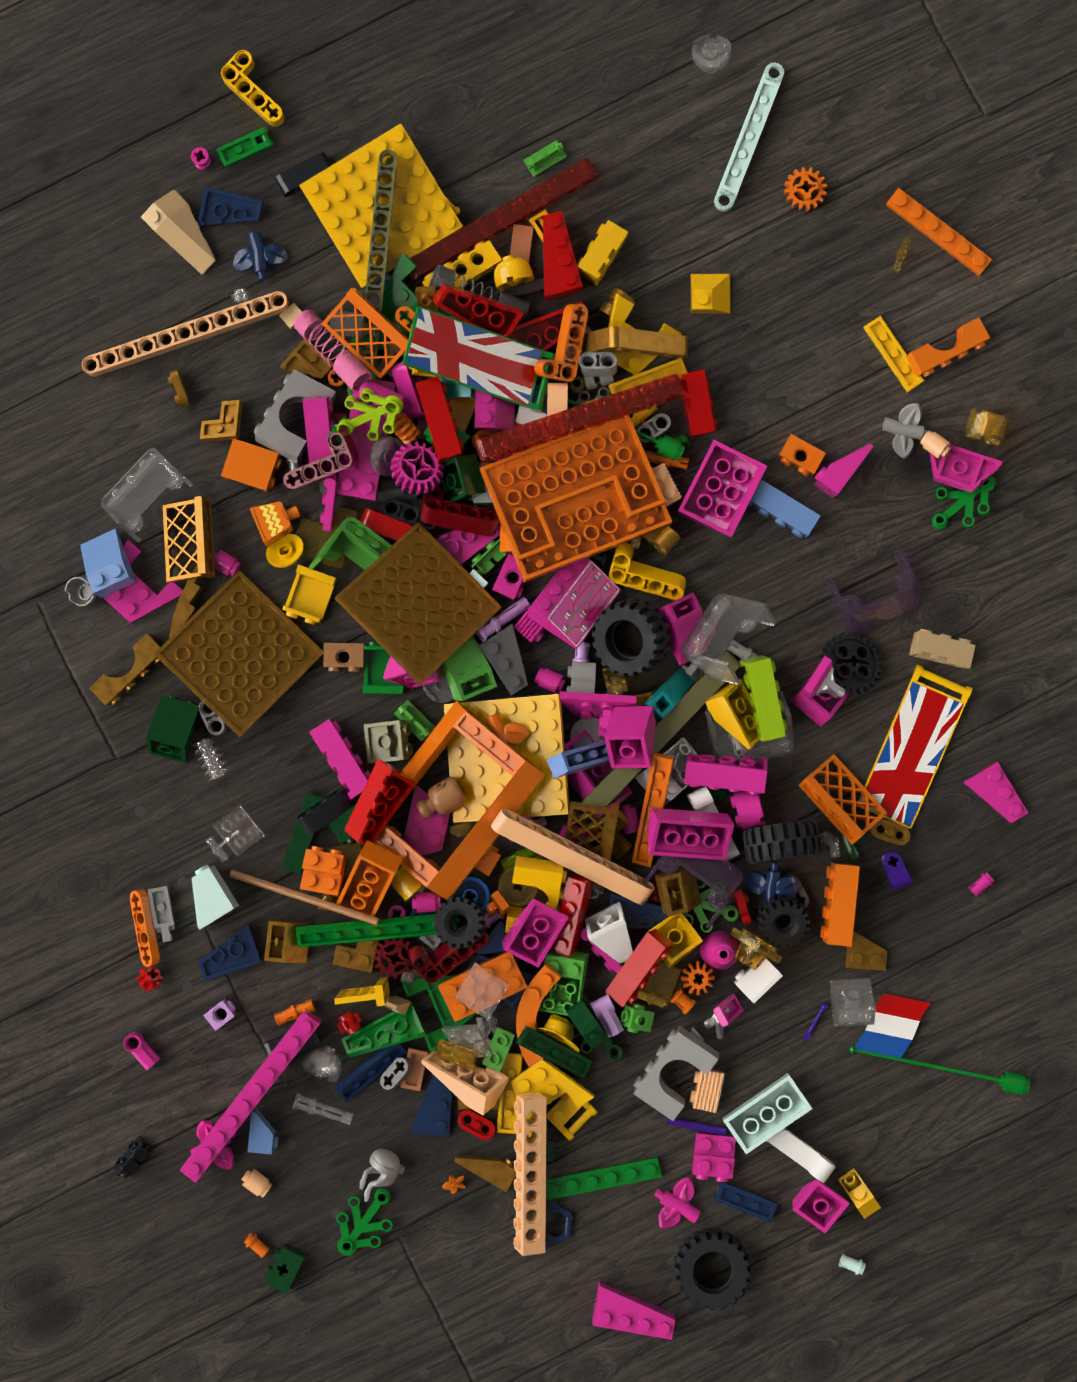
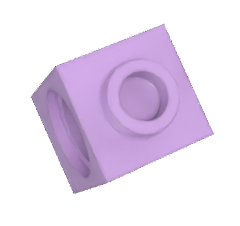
M224 999L203 1016L216 1031L237 1015L235 1012L237 1009L230 1000ZM220 1008L224 1009L227 1013L226 1018H220L217 1015V1010Z

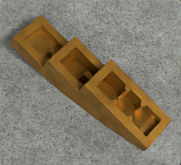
M198 564L192 573L198 572ZM201 578L187 580L173 616L169 639L198 611L192 604L203 590L202 587L197 585Z

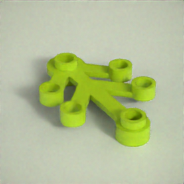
M364 388L360 394L361 400L364 402L371 401L381 406L374 407L358 402L357 398L352 395L346 398L344 402L346 408L356 409L365 413L351 420L342 419L337 426V430H347L351 435L355 427L372 420L367 437L371 441H376L381 434L379 430L381 415L387 413V420L383 425V431L387 434L394 432L396 428L395 416L402 411L404 406L399 397L389 395L384 398L375 395L371 389Z

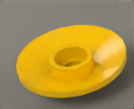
M287 534L268 546L266 550L268 562L278 568L294 564L299 560L304 551L303 541L295 534Z

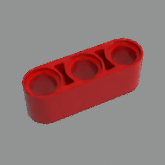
M365 508L360 520L377 535L395 542L413 527Z

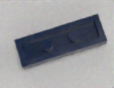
M720 1182L714 1198L719 1203L770 1223L777 1207V1202L726 1182Z

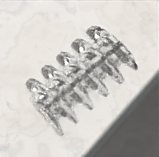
M209 738L191 746L192 748H198L194 752L195 755H202L198 762H205L201 769H208L204 776H211V778L207 782L225 775L230 770L229 768H222L226 761H219L223 754H216V751L220 747H213L212 745L216 742V739Z

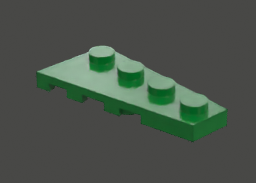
M411 1002L405 1015L393 1011L341 1040L347 1055L351 1058L427 1035L415 1006Z

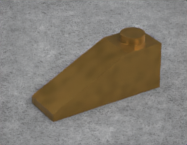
M457 1155L454 1162L504 1192H507L516 1176L514 1161L509 1158L504 1160L498 1157Z

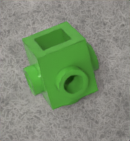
M641 1004L626 1005L621 1014V1024L628 1027L627 1031L639 1033V1030L650 1032L655 1013L645 1009V1006Z

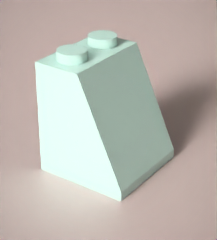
M206 865L195 871L196 875L192 877L199 930L239 906L215 865L211 867Z

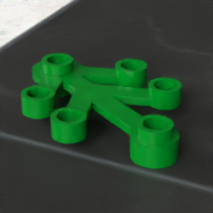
M990 476L987 479L989 483L987 485H980L973 493L967 491H947L944 487L938 488L936 490V498L938 500H959L943 514L938 513L933 516V528L938 531L946 529L948 520L964 506L965 517L962 520V524L967 529L972 528L975 522L973 518L974 498L981 492L977 511L979 515L986 516L990 511L988 493L995 487L994 477ZM943 491L945 496L940 497L938 493ZM984 506L987 508V511L982 512L980 508ZM942 518L944 521L943 523H937L936 520ZM970 519L972 523L967 525L965 520Z
M381 1187L376 1190L375 1200L362 1219L359 1207L360 1197L352 1195L349 1198L348 1205L352 1209L354 1230L351 1234H349L347 1224L349 1219L348 1213L345 1211L338 1213L336 1220L340 1224L342 1237L337 1243V1248L342 1255H352L357 1248L371 1246L372 1248H377L380 1246V1236L372 1235L370 1238L357 1239L361 1233L377 1230L388 1232L392 1229L393 1222L388 1218L379 1222L369 1223L380 1206L389 1202L391 1194L387 1188ZM384 1194L386 1199L380 1200L378 1196ZM351 1199H357L358 1204L353 1205ZM340 1215H345V1216H346V1220H345V1221H341V1220L339 1219V1216H340ZM389 1222L390 1227L384 1228L383 1223ZM377 1238L379 1243L373 1244L371 1240ZM349 1243L351 1248L345 1249L343 1244Z

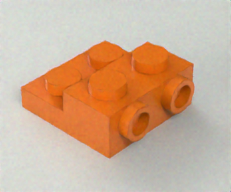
M312 846L311 850L306 849L302 865L304 871L300 890L339 897L348 858L342 855L343 852L331 849V852L328 853L323 852V848Z

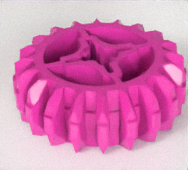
M417 441L412 446L409 442L406 447L402 445L399 451L395 452V457L391 460L393 465H391L390 471L393 472L392 478L397 479L396 485L402 484V490L408 488L409 494L415 490L417 495L422 490L426 494L429 489L433 491L435 485L438 486L440 484V479L444 476L442 472L444 471V465H441L442 462L439 463L436 452H432L433 446L428 449L426 448V443L419 446ZM417 456L415 459H409L408 457ZM418 462H419V466H418V467H419V470H418L417 474H415V472H416V466H417V464H418ZM420 477H424V478L429 477L428 479H425V480H417V479L420 478Z

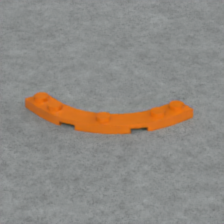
M547 963L534 976L521 997L516 1017L517 1039L525 1025L538 1031L537 1014L541 1002L562 976ZM519 1045L529 1067L543 1058Z

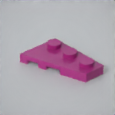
M998 762L993 763L963 781L967 787L972 789L1009 823H1013L1028 814Z

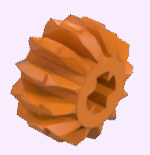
M404 412L396 414L394 433L405 445L409 442L411 444L414 443L421 436L420 430Z
M699 961L695 962L696 967L694 968L689 963L688 967L691 970H682L687 974V976H681L682 981H687L683 984V987L687 988L690 986L688 991L690 994L693 993L694 989H696L697 995H700V989L708 993L705 986L713 987V984L708 982V980H715V976L709 975L713 972L712 968L705 970L707 967L705 962L701 968ZM697 973L699 976L700 974L703 975L701 977L702 981L699 983L697 981L693 982L695 979L694 975Z

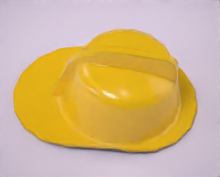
M552 1014L543 1028H537L539 1032L554 1038L569 1049L580 1052V1049L572 1043L574 1030L572 1024L567 1019Z

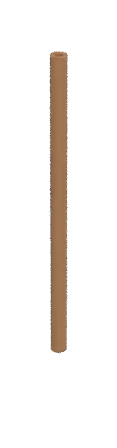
M232 870L230 873L231 878L376 926L379 923V918L235 870Z

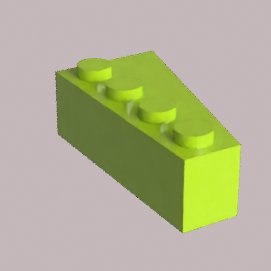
M763 655L739 660L740 666H745L746 670L745 676H743L745 685L751 690L748 699L752 709L755 708L756 711L752 715L758 739L764 742L786 737L787 723L785 719H782L781 712L784 711L782 701L778 699L777 692H780L778 681L774 679L773 673L776 672L774 661Z

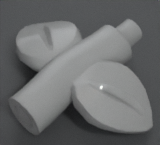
M912 403L902 408L899 413V421L885 417L882 430L895 435L892 441L894 451L904 459L912 452L915 444L914 439L921 440L929 431L925 430L924 426L918 425L922 417V410L918 403Z

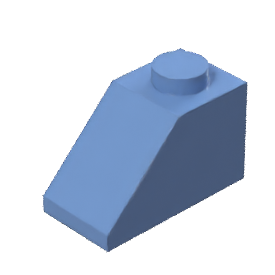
M253 1109L251 1112L248 1152L272 1154L274 1149L278 1147V1137H275L276 1131L258 1109Z

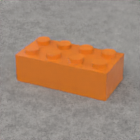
M367 840L336 904L375 916L403 858Z
M830 862V866H827L826 878H829L828 886L824 888V898H827L826 906L822 908V918H825L824 926L821 925L820 937L823 938V942L826 944L852 947L860 866Z
M507 951L438 984V988L455 1022L528 987L514 955Z

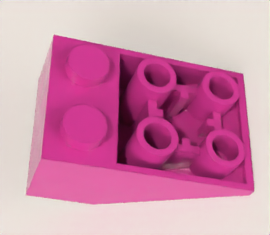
M694 592L657 610L659 613L663 612L665 615L663 619L669 623L668 633H671L672 639L668 643L671 644L670 648L679 666L707 652L703 612Z

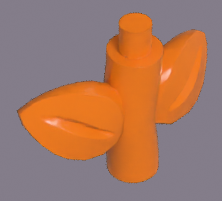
M499 713L485 717L491 731L509 746L510 744L515 745L522 742L530 733L525 726L519 723L511 722L504 726Z

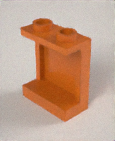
M233 438L221 476L224 479L233 480L268 493L270 489L274 488L276 482L274 475L276 470L279 471L282 464L281 455Z

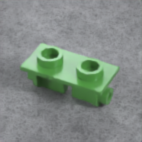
M556 140L523 161L532 176L535 177L567 156L563 151L562 144Z
M500 538L497 541L493 539L486 546L488 550L483 555L479 553L472 560L474 564L471 567L472 569L477 567L476 572L480 576L486 575L495 566L490 561L491 558L498 563L508 554L500 552Z
M409 700L402 704L394 713L400 720H406V724L410 725L411 731L421 741L435 729V726Z
M497 1027L482 1064L500 1072L515 1035L509 1030Z

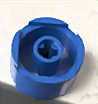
M468 875L451 898H465L468 891H471L472 894L475 893L476 895L473 897V901L482 908L481 911L483 912L490 901V889L487 883L480 877Z

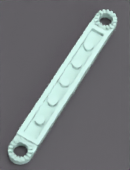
M770 63L764 70L714 199V205L720 211H728L732 208L784 76V69L779 63ZM770 69H777L779 76L772 78L768 72ZM721 196H727L730 203L722 206L718 200Z

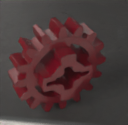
M395 938L391 941L385 939L384 944L378 943L380 949H374L378 956L373 957V960L378 961L374 966L375 968L381 967L380 974L386 972V978L389 979L390 975H393L396 980L398 974L404 978L405 971L411 973L409 966H412L409 956L406 958L401 953L402 947H404L408 954L412 948L408 947L410 941L403 943V938H399V940ZM395 944L394 948L384 950L386 947ZM397 953L400 959L392 962L389 956ZM381 957L387 959V968L382 964ZM405 965L403 968L395 970V967Z

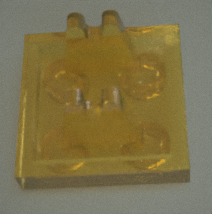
M735 927L730 934L741 941L735 956L736 960H740L743 964L746 963L753 970H756L766 957L779 964L782 956L776 953L778 949L744 928L742 931Z

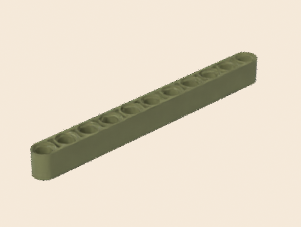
M392 150L382 151L378 160L365 298L367 300L374 295L379 297V303L374 306L381 313L383 311L397 171V157ZM391 156L394 161L392 164L386 165L382 162L383 158ZM389 176L392 181L388 185H383L380 182L381 178ZM387 196L390 201L387 205H381L378 202L379 198ZM385 216L388 221L385 225H379L376 222L377 218ZM377 236H383L386 239L383 245L375 244L374 241ZM375 256L383 257L384 261L381 265L373 264L372 261ZM373 276L381 277L382 281L379 285L371 284L370 281ZM363 316L362 328H369L366 316ZM361 330L360 343L365 342V338L370 335L369 330ZM373 330L375 342L380 340V330ZM373 344L374 356H378L379 344ZM360 345V354L363 357L371 355L369 345ZM374 359V366L377 365L378 359Z
M728 650L692 686L676 706L656 724L652 758L654 753H658L740 667V662ZM614 768L581 803L606 807L642 768Z

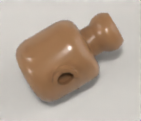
M448 777L429 788V799L419 801L417 808L423 818H429L436 810L439 814L446 815L450 812L458 811L465 804L467 797L459 781L455 777Z

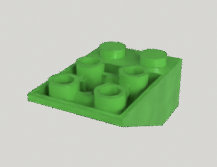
M473 635L442 664L454 700L464 701L497 687L492 670Z
M551 948L545 956L544 965L545 963L549 964L562 976L542 1000L539 1011L568 1016L566 1010L582 999L587 973L588 953L575 952L568 957L551 951Z

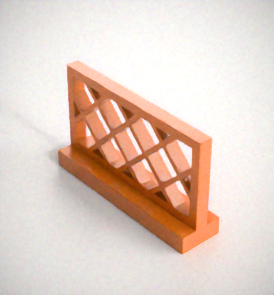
M351 288L342 301L321 323L380 379L405 352L409 339L356 288ZM347 301L354 305V314L344 315L343 306ZM355 316V328L344 329V317ZM358 316H366L369 319V328H358ZM333 317H341V329H333L328 324ZM369 330L370 342L359 343V331ZM373 330H381L384 333V342H373ZM345 331H355L356 343H348L345 340ZM373 344H384L385 356H374ZM387 344H396L401 350L394 356H388ZM359 345H370L371 356L363 357L360 354ZM385 358V368L381 372L375 368L374 359Z
M835 754L798 785L852 845L887 814V811ZM831 761L838 767V773L829 772V763ZM816 774L825 775V784L818 783L814 776ZM829 776L838 777V786L829 785ZM842 778H848L851 781V787L842 786ZM829 789L838 790V799L832 798L829 795ZM842 791L851 792V801L842 799ZM855 792L861 793L864 796V802L856 801ZM843 804L852 806V814L846 813L843 810ZM856 806H864L865 815H857ZM869 807L875 808L880 815L878 817L869 816ZM856 819L865 820V828L863 830L856 825Z

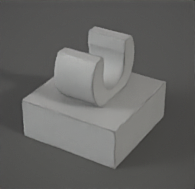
M696 656L691 660L692 663L689 667L685 665L682 667L686 671L685 673L695 681H698L709 668V665Z

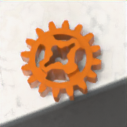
M802 167L801 172L795 169L793 172L794 176L789 174L787 178L789 181H785L784 184L787 187L784 190V194H789L786 201L792 200L791 207L793 208L795 205H798L799 211H801L802 207L809 211L810 206L816 209L817 202L821 204L823 202L822 197H825L827 193L823 191L826 189L827 184H822L825 178L818 177L819 171L812 173V167L808 171H805V168ZM800 178L799 184L793 186V183ZM805 186L806 189H809L808 192H805L802 187ZM818 192L817 196L811 200V195Z

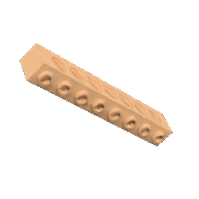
M540 1092L517 1094V1101L514 1104L517 1114V1121L514 1123V1129L517 1133L514 1142L516 1160L514 1161V1169L516 1171V1179L514 1180L516 1199H514V1208L516 1210V1218H514V1228L516 1230L514 1247L522 1256L545 1253L547 1098ZM532 1113V1116L527 1119V1116ZM532 1132L531 1137L527 1139V1135ZM532 1152L531 1156L527 1158L528 1153ZM530 1171H532L531 1175L529 1177H526L527 1174ZM532 1190L531 1194L526 1197L527 1193Z

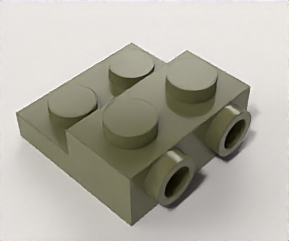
M406 720L364 724L368 764L376 763L378 758L384 762L410 759L413 747L411 743H408V735L411 733V728L408 723L406 724Z

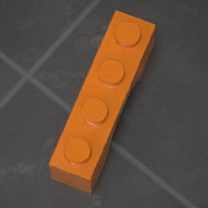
M978 317L962 325L957 330V341L952 349L945 351L937 350L927 343L910 352L906 358L916 377L922 374L924 377H927L935 372L934 368L938 366L944 368L950 365L953 358L957 357L959 360L967 356L969 350L974 348L977 351L986 346L985 342L990 339V336Z

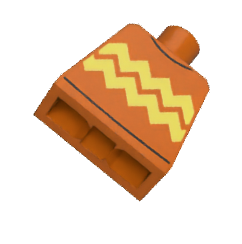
M281 501L250 508L266 547L292 532L294 529L290 521L301 517L297 506L285 510Z

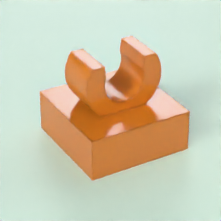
M497 890L491 894L490 903L486 906L487 909L485 911L489 916L498 912L502 917L508 913L509 905Z

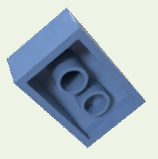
M113 529L80 545L86 576L93 594L104 598L137 582L117 529Z

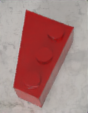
M705 369L681 374L679 386L690 437L696 438L714 434L718 424L716 416L712 415L714 406L712 397H709L708 389L710 388L708 378L705 375Z

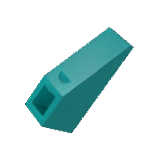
M680 667L641 705L653 706L655 720L662 719L673 709L695 682L685 673L686 671L683 667Z

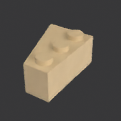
M920 629V631L914 632L909 656L970 669L976 645L970 644L971 641L959 638L958 641L951 639L952 636L936 635L932 634V631Z

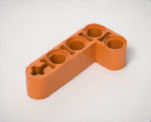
M569 304L565 307L555 359L538 360L534 366L535 373L538 376L567 382L574 380L576 377L588 317V310L585 305ZM572 328L574 330L573 337L570 336V330ZM568 348L570 349L569 357H567L566 351ZM546 364L549 366L547 373L544 370ZM564 368L566 369L565 377L562 374Z

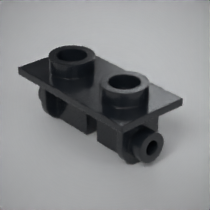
M140 1136L136 1140L131 1141L126 1153L117 1159L115 1163L117 1176L121 1174L126 1179L128 1176L131 1177L139 1166L134 1160L138 1159L142 1162L149 1154L151 1145L147 1142L143 1144Z

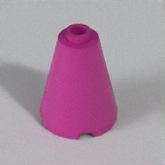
M717 930L709 933L704 937L700 946L702 960L707 963L708 967L715 970H725L733 966L740 953L738 941L727 931ZM725 951V953L722 956H720V952Z

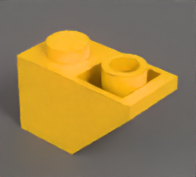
M854 1168L838 1179L864 1219L881 1208Z

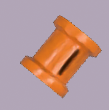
M682 988L677 990L669 1001L682 1009L684 1014L688 1013L696 1003L694 999L691 1000L683 993Z

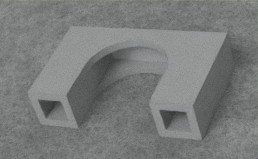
M294 369L291 374L288 373L285 377L283 389L276 392L273 399L275 401L274 404L266 409L264 413L265 419L262 424H257L254 434L256 442L298 463L307 448V441L287 431L280 422L282 411L293 403H303V399L308 396L329 395V400L334 402L336 391Z
M681 1026L676 1031L674 1029L667 1037L668 1043L665 1046H660L656 1052L658 1057L654 1062L650 1061L645 1068L646 1073L643 1077L639 1076L633 1085L635 1087L634 1095L672 1121H674L684 1107L686 1099L663 1082L661 1077L663 1066L673 1060H684L707 1075L719 1059L718 1051Z

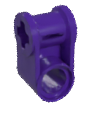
M886 851L882 855L881 861L892 890L894 891L911 884V877L901 856L894 851ZM890 856L896 858L893 861V865L888 863V861H890Z

